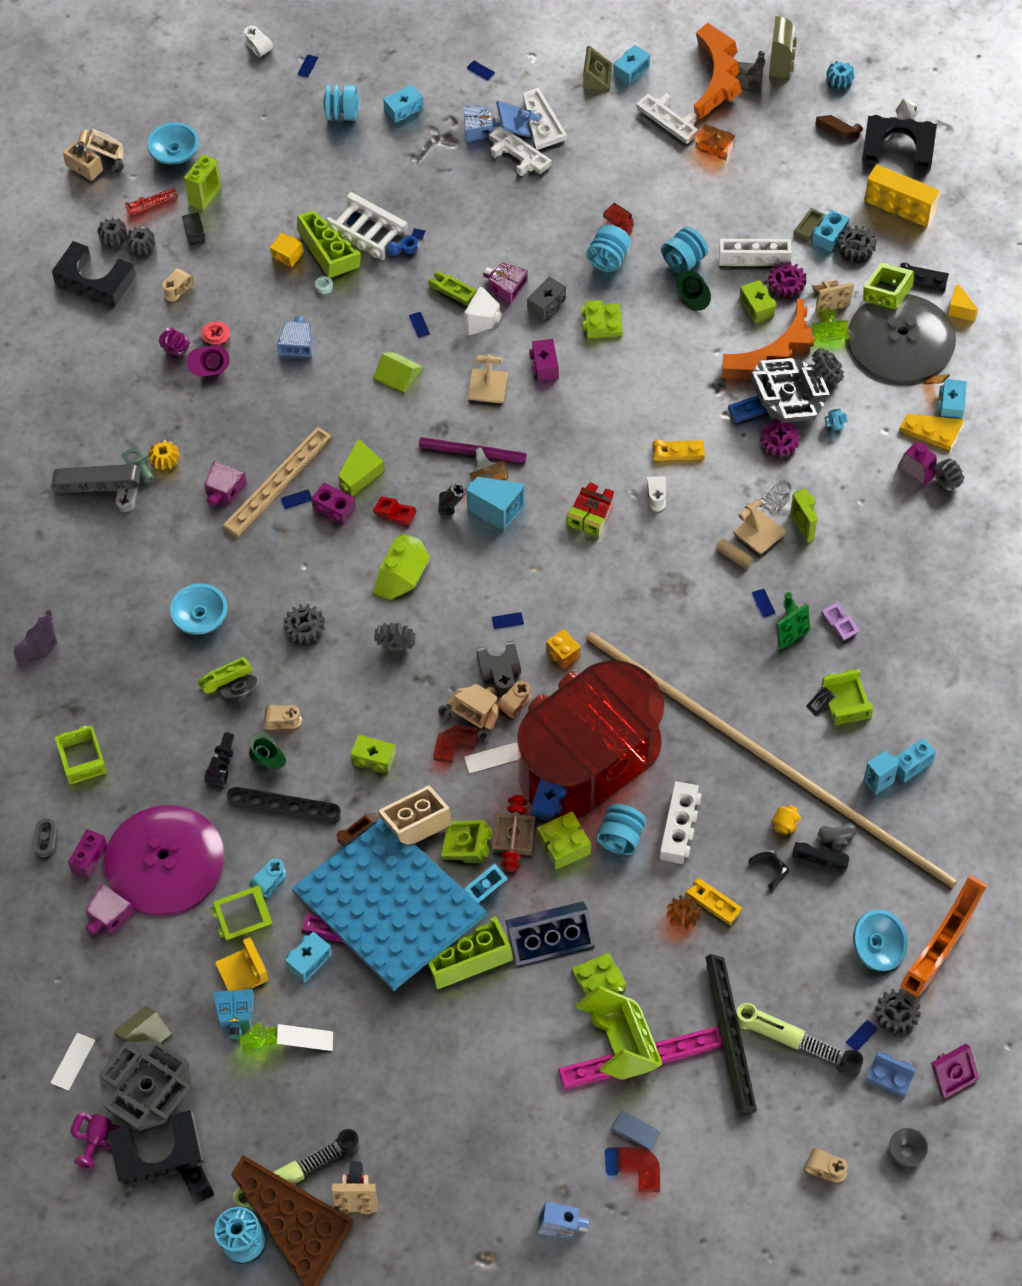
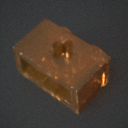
M704 124L696 137L695 149L727 161L735 147L736 135Z

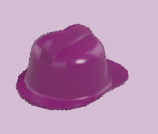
M216 345L193 349L186 359L188 370L196 376L222 373L228 368L230 363L228 352L223 347Z

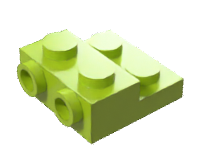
M602 300L584 301V306H581V316L585 317V321H582L583 331L587 333V338L623 336L620 303L602 304Z
M805 488L793 493L790 515L806 541L810 542L815 538L818 517L814 511L816 500Z
M485 820L451 821L452 825L446 829L441 857L444 860L483 863L484 857L489 855L487 842L488 839L492 838L491 827Z
M610 953L572 968V973L584 997L597 986L620 995L626 990V982L618 966L616 967Z

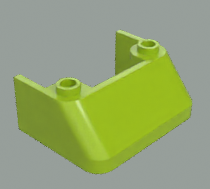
M597 986L575 1004L576 1008L590 1013L591 1022L596 1028L606 1031L615 1056L599 1068L600 1072L623 1080L654 1071L662 1065L661 1057L642 1009L636 1001Z

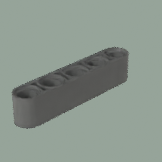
M134 464L59 468L53 472L51 489L58 493L135 489L139 486L141 468Z

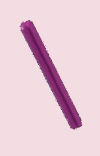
M420 437L419 447L477 456L475 450L481 447L487 458L525 463L527 459L526 452Z

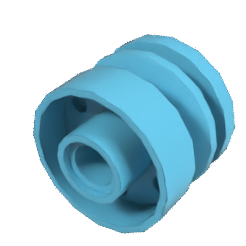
M332 84L326 85L324 94L326 120H332L333 113L335 120H338L340 113H343L344 121H356L357 111H359V94H357L356 85L345 84L343 92H340L338 84H335L334 92Z
M605 224L595 234L593 241L586 251V256L589 262L596 268L605 272H614L621 266L624 257L632 245L630 236L621 228Z
M686 226L661 246V253L666 263L674 271L681 274L686 270H691L696 263H699L707 256L708 246L699 232Z
M623 804L609 805L603 817L604 823L600 825L596 840L601 846L611 852L631 855L636 852L640 841L639 836L643 833V828L646 825V818L641 812Z
M243 1207L229 1208L216 1220L214 1227L215 1239L228 1258L235 1262L243 1263L259 1256L264 1249L266 1238L262 1226L252 1211Z

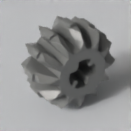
M113 217L111 220L105 218V222H100L97 232L99 240L105 246L109 244L112 247L114 244L120 246V242H125L128 232L126 224L120 218L116 220Z
M143 226L138 229L134 227V231L129 230L128 235H126V245L132 254L137 253L140 256L141 253L147 255V251H153L156 241L155 235L150 231L149 227L145 229Z
M950 458L944 459L935 466V479L938 480L943 489L948 491L954 490L964 483L963 470H961L960 465L955 460Z

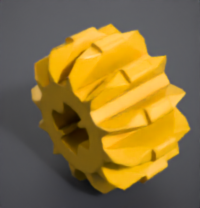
M164 439L162 443L157 441L156 445H151L148 457L150 464L154 465L156 470L159 468L162 471L165 468L171 470V465L177 466L180 455L178 447L172 441L167 443Z

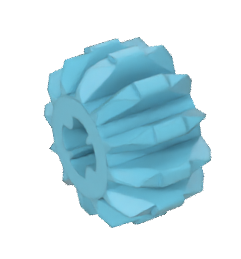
M838 61L834 64L830 63L826 71L827 83H831V87L837 86L838 89L840 87L845 89L847 86H851L855 79L854 67L850 66V62L846 64L844 61L841 63Z

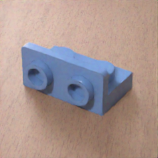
M877 1052L866 1081L905 1097L916 1068L906 1061L900 1062L894 1059L888 1053Z

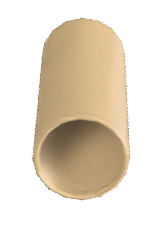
M721 538L715 546V550L744 569H747L746 567L750 566L753 561L751 556L724 538Z

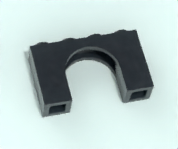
M879 115L868 116L862 161L879 163L881 146L884 139L889 135L901 133L909 136L915 144L916 151L913 167L931 169L937 124L930 121L917 122L913 119L901 120L896 117L884 118Z
M72 241L52 270L54 282L60 286L71 288L75 292L84 293L90 298H96L106 304L116 306L136 277L134 264L118 259L106 276L99 279H87L81 276L80 273L91 258L89 248Z
M191 1110L170 1115L175 1138L174 1148L166 1159L157 1163H148L139 1157L133 1131L129 1126L109 1131L108 1136L118 1182L125 1184V1186L137 1184V1180L143 1178L149 1181L157 1179L158 1174L166 1173V1175L178 1173L180 1168L187 1167V1170L200 1167L199 1163L204 1162L194 1113Z

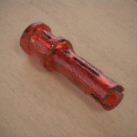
M173 187L147 198L139 197L138 200L131 203L125 202L127 213L130 217H133L134 214L141 211L147 212L150 207L178 198V194L175 193L177 191Z

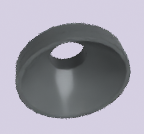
M902 1128L892 1135L889 1142V1152L893 1160L898 1164L913 1167L925 1159L928 1153V1143L924 1135L918 1130ZM904 1146L911 1147L913 1155L909 1157L904 1156L901 1153V1148Z

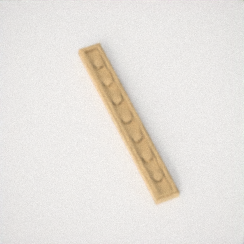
M317 427L223 524V529L238 538L332 440V435Z

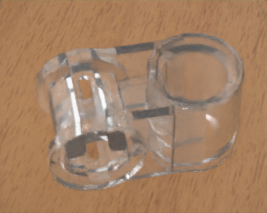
M783 480L777 482L761 497L762 505L759 507H764L770 512L771 516L777 515L790 501L791 484Z

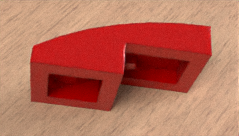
M381 496L373 512L388 520L409 526L417 510L413 506L399 504L397 499Z

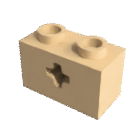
M73 142L62 152L65 165L93 181L103 171L100 157L87 149L82 157H80L81 154L79 152L73 154L77 144Z

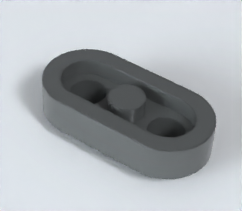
M49 818L39 820L35 827L33 850L37 856L42 858L48 857L54 850L57 828L54 821Z

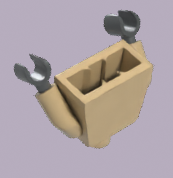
M93 128L90 131L83 130L80 133L73 154L79 152L81 154L80 157H82L86 150L85 146L113 158L115 163L111 170L114 172L116 169L118 174H120L125 167L122 163V143Z
M478 684L459 688L447 700V705L439 707L438 713L441 715L447 711L443 718L448 720L451 717V709L477 727H485L484 730L478 732L477 737L479 741L480 737L485 735L484 744H487L489 742V731L493 729L498 719L499 707L496 704L498 699L496 690L493 687L484 689Z

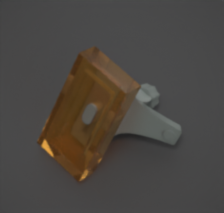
M481 447L475 450L477 457H475L477 468L469 473L471 482L477 477L504 481L509 479L507 466L504 461L492 463L487 459Z

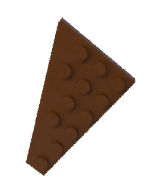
M242 1155L231 1176L302 1285L318 1286L354 1220Z

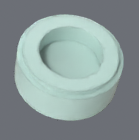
M327 276L317 278L315 281L316 291L320 294L331 292L333 289L331 278Z

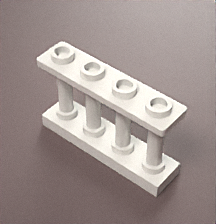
M352 192L347 195L348 208L336 221L330 217L326 219L328 226L332 230L335 229L344 241L347 240L360 250H364L381 260L386 258L384 247L395 235L404 238L408 234V224L406 221ZM353 212L362 215L351 228L342 225ZM367 220L376 222L365 236L357 233L358 229ZM381 227L390 230L379 244L371 241V238Z

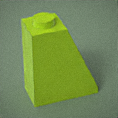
M360 439L356 441L338 475L339 488L344 493L347 492L351 497L385 472L384 461Z

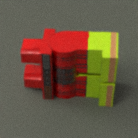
M590 482L586 488H581L573 507L568 511L566 525L581 531L584 527V532L600 537L609 514L613 509L614 491L605 489L603 494L597 493L598 486Z

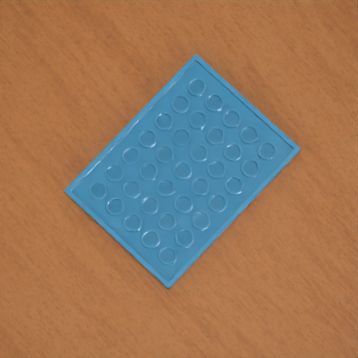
M380 818L377 820L378 822L350 844L341 848L292 887V891L394 991L486 917L487 912L415 844L402 843Z

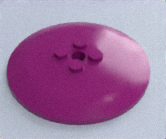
M175 805L147 808L129 817L112 835L104 857L105 874L112 891L130 902L135 911L157 916L181 913L198 905L214 890L224 867V848L216 828L200 813ZM162 852L169 854L166 859H159L158 855Z

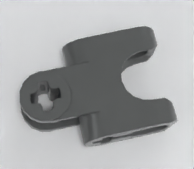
M514 641L505 642L506 650L500 656L490 655L486 646L477 647V659L483 681L493 680L496 694L499 697H502L514 686L513 675L521 674V666Z

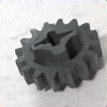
M855 225L854 229L849 226L848 231L843 230L842 234L839 235L838 247H840V252H845V257L850 255L851 260L854 257H857V260H860V257L867 259V254L872 256L873 251L876 250L877 239L875 238V233L870 234L871 229L864 230V226L861 229L857 225Z
M824 348L817 349L812 354L815 367L819 369L818 372L821 373L823 379H827L832 384H838L845 377L843 375L844 371L841 370L842 364L833 353H829L828 350L825 351Z
M299 604L298 609L294 606L292 607L293 612L287 611V617L284 618V630L288 637H292V641L299 639L301 644L303 640H306L308 644L311 638L314 641L317 640L316 635L322 636V630H325V618L322 616L321 610L317 611L316 606L311 609L309 604L306 607Z
M390 622V625L383 623V626L378 625V628H375L374 641H377V645H383L382 648L388 647L390 651H400V649L407 651V648L412 649V646H415L416 633L413 632V629H407V625L401 626V623L394 624Z
M891 989L890 995L885 991L883 998H878V1004L875 1007V1010L878 1011L876 1018H881L879 1025L886 1024V1031L893 1028L894 1034H896L898 1029L901 1030L902 1034L905 1033L906 1028L911 1031L913 1024H918V1018L921 1015V1012L918 1011L920 1004H915L916 997L910 998V993L903 994L902 989L898 993Z

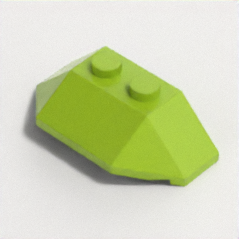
M402 534L394 539L379 568L373 595L391 601L395 597L403 595L416 587L430 560V556L420 539L406 534Z

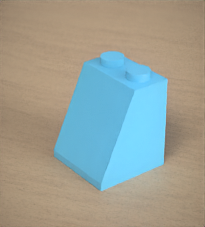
M477 477L467 485L466 501L468 511L505 531L525 506V485L523 483Z

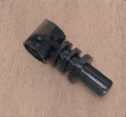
M225 732L220 746L215 747V754L212 756L205 772V783L225 787L228 779L229 763L234 755V751L231 749L235 738L233 733Z

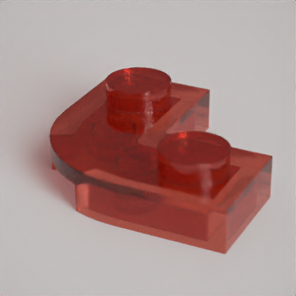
M614 202L603 212V218L613 223L614 226L621 228L628 235L633 232L634 221L629 211Z
M452 725V728L445 730L441 734L439 733L433 760L453 763L456 746L475 749L479 728Z
M617 1147V1170L638 1171V1191L660 1192V1165L656 1156L644 1148Z

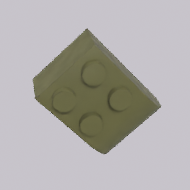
M775 16L769 77L789 78L790 72H793L794 62L791 60H795L796 49L792 48H796L797 37H794L793 23L784 17Z

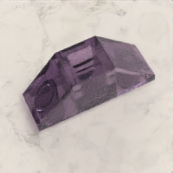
M47 610L38 618L35 626L27 631L26 637L15 646L13 652L17 662L21 663L46 658L58 644L55 624L50 610Z

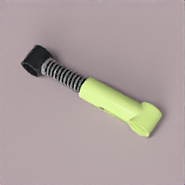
M743 1003L737 1008L736 1020L741 1029H751L796 1050H799L801 1047L802 1050L806 1049V1052L809 1050V1053L812 1052L813 1055L816 1054L820 1058H826L827 1061H833V1064L838 1065L847 1076L853 1077L861 1072L864 1059L859 1051L854 1049L848 1051L841 1049L839 1051V1048L835 1049V1046L832 1048V1045L828 1046V1043L826 1045L825 1042L821 1043V1040L820 1042L818 1039L814 1040L815 1037L813 1039L811 1036L808 1037L805 1030L757 1010L751 1003ZM749 1014L751 1018L746 1019L742 1015ZM853 1060L857 1065L851 1066L847 1061Z
M352 1129L342 1130L338 1138L331 1142V1145L328 1144V1147L325 1146L321 1148V1151L318 1150L314 1154L311 1153V1156L308 1155V1158L301 1159V1162L294 1160L273 1173L295 1185L305 1179L304 1174L308 1175V1172L311 1173V1170L315 1171V1168L318 1169V1166L321 1167L322 1164L325 1166L324 1163L328 1164V1161L331 1162V1159L335 1160V1157L338 1158L341 1155H355L360 1148L358 1135ZM348 1139L354 1141L353 1144L349 1146L343 1144ZM237 1188L233 1195L236 1207H243L253 1211L254 1209L249 1202H240V1199L245 1196L241 1189Z

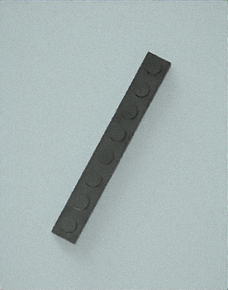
M709 954L705 957L706 968L709 973L710 987L713 992L714 1006L717 1011L718 1025L721 1030L722 1044L725 1049L737 1111L752 1114L757 1111L740 1028L736 1020V1009L725 958Z

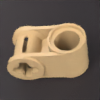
M179 268L175 269L162 283V288L165 291V300L168 302L177 301L182 294L191 288L194 277Z
M526 681L516 682L498 701L499 709L510 718H515L531 699L530 684Z
M268 705L265 707L264 727L268 730H294L302 724L300 710L295 705Z
M818 1148L812 1149L805 1166V1170L808 1173L834 1183L843 1182L847 1176L848 1165L843 1158Z

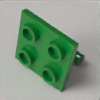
M791 592L784 594L785 600L783 601V606L788 616L776 623L778 648L780 649L792 644L793 641L810 631L809 605L804 604L799 608L792 599Z

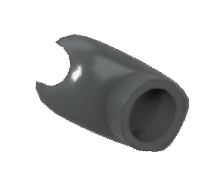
M847 823L836 828L822 826L817 836L821 842L831 843L832 849L845 848L848 846L847 840H851L855 836L856 826L853 823Z

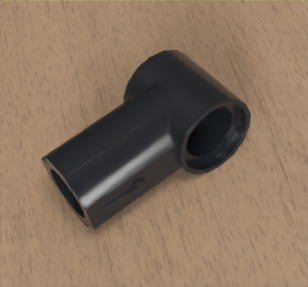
M455 483L447 491L439 494L438 512L441 515L450 516L455 513V506L466 495V489L462 484Z

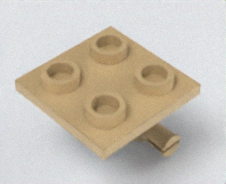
M836 279L812 285L814 292L819 291L815 309L816 313L827 312L831 309L844 308L850 305L854 283L838 285Z
M488 354V356L477 355L476 362L487 363V370L472 368L468 400L504 403L508 372L494 371L491 368V364L502 365V357H493L491 354Z
M756 498L755 501L747 504L745 509L738 514V517L744 522L733 531V534L759 555H762L786 533V530L761 510H756L762 505V502Z

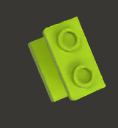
M849 669L838 674L831 673L822 678L821 688L827 687L836 696L827 704L834 726L872 718L874 708L871 702L868 703L860 680V669Z

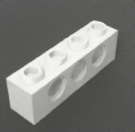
M720 239L719 266H775L776 264L782 266V262L788 265L791 261V239Z
M675 781L660 851V860L684 864L685 857L689 858L691 846H687L688 840L693 839L694 828H691L692 822L696 823L698 815L695 806L700 805L702 795L698 793L699 785ZM688 804L689 807H682L681 805ZM683 821L686 824L680 825L677 822ZM674 839H680V840H682V841H681V842H675V841H673V840H674Z

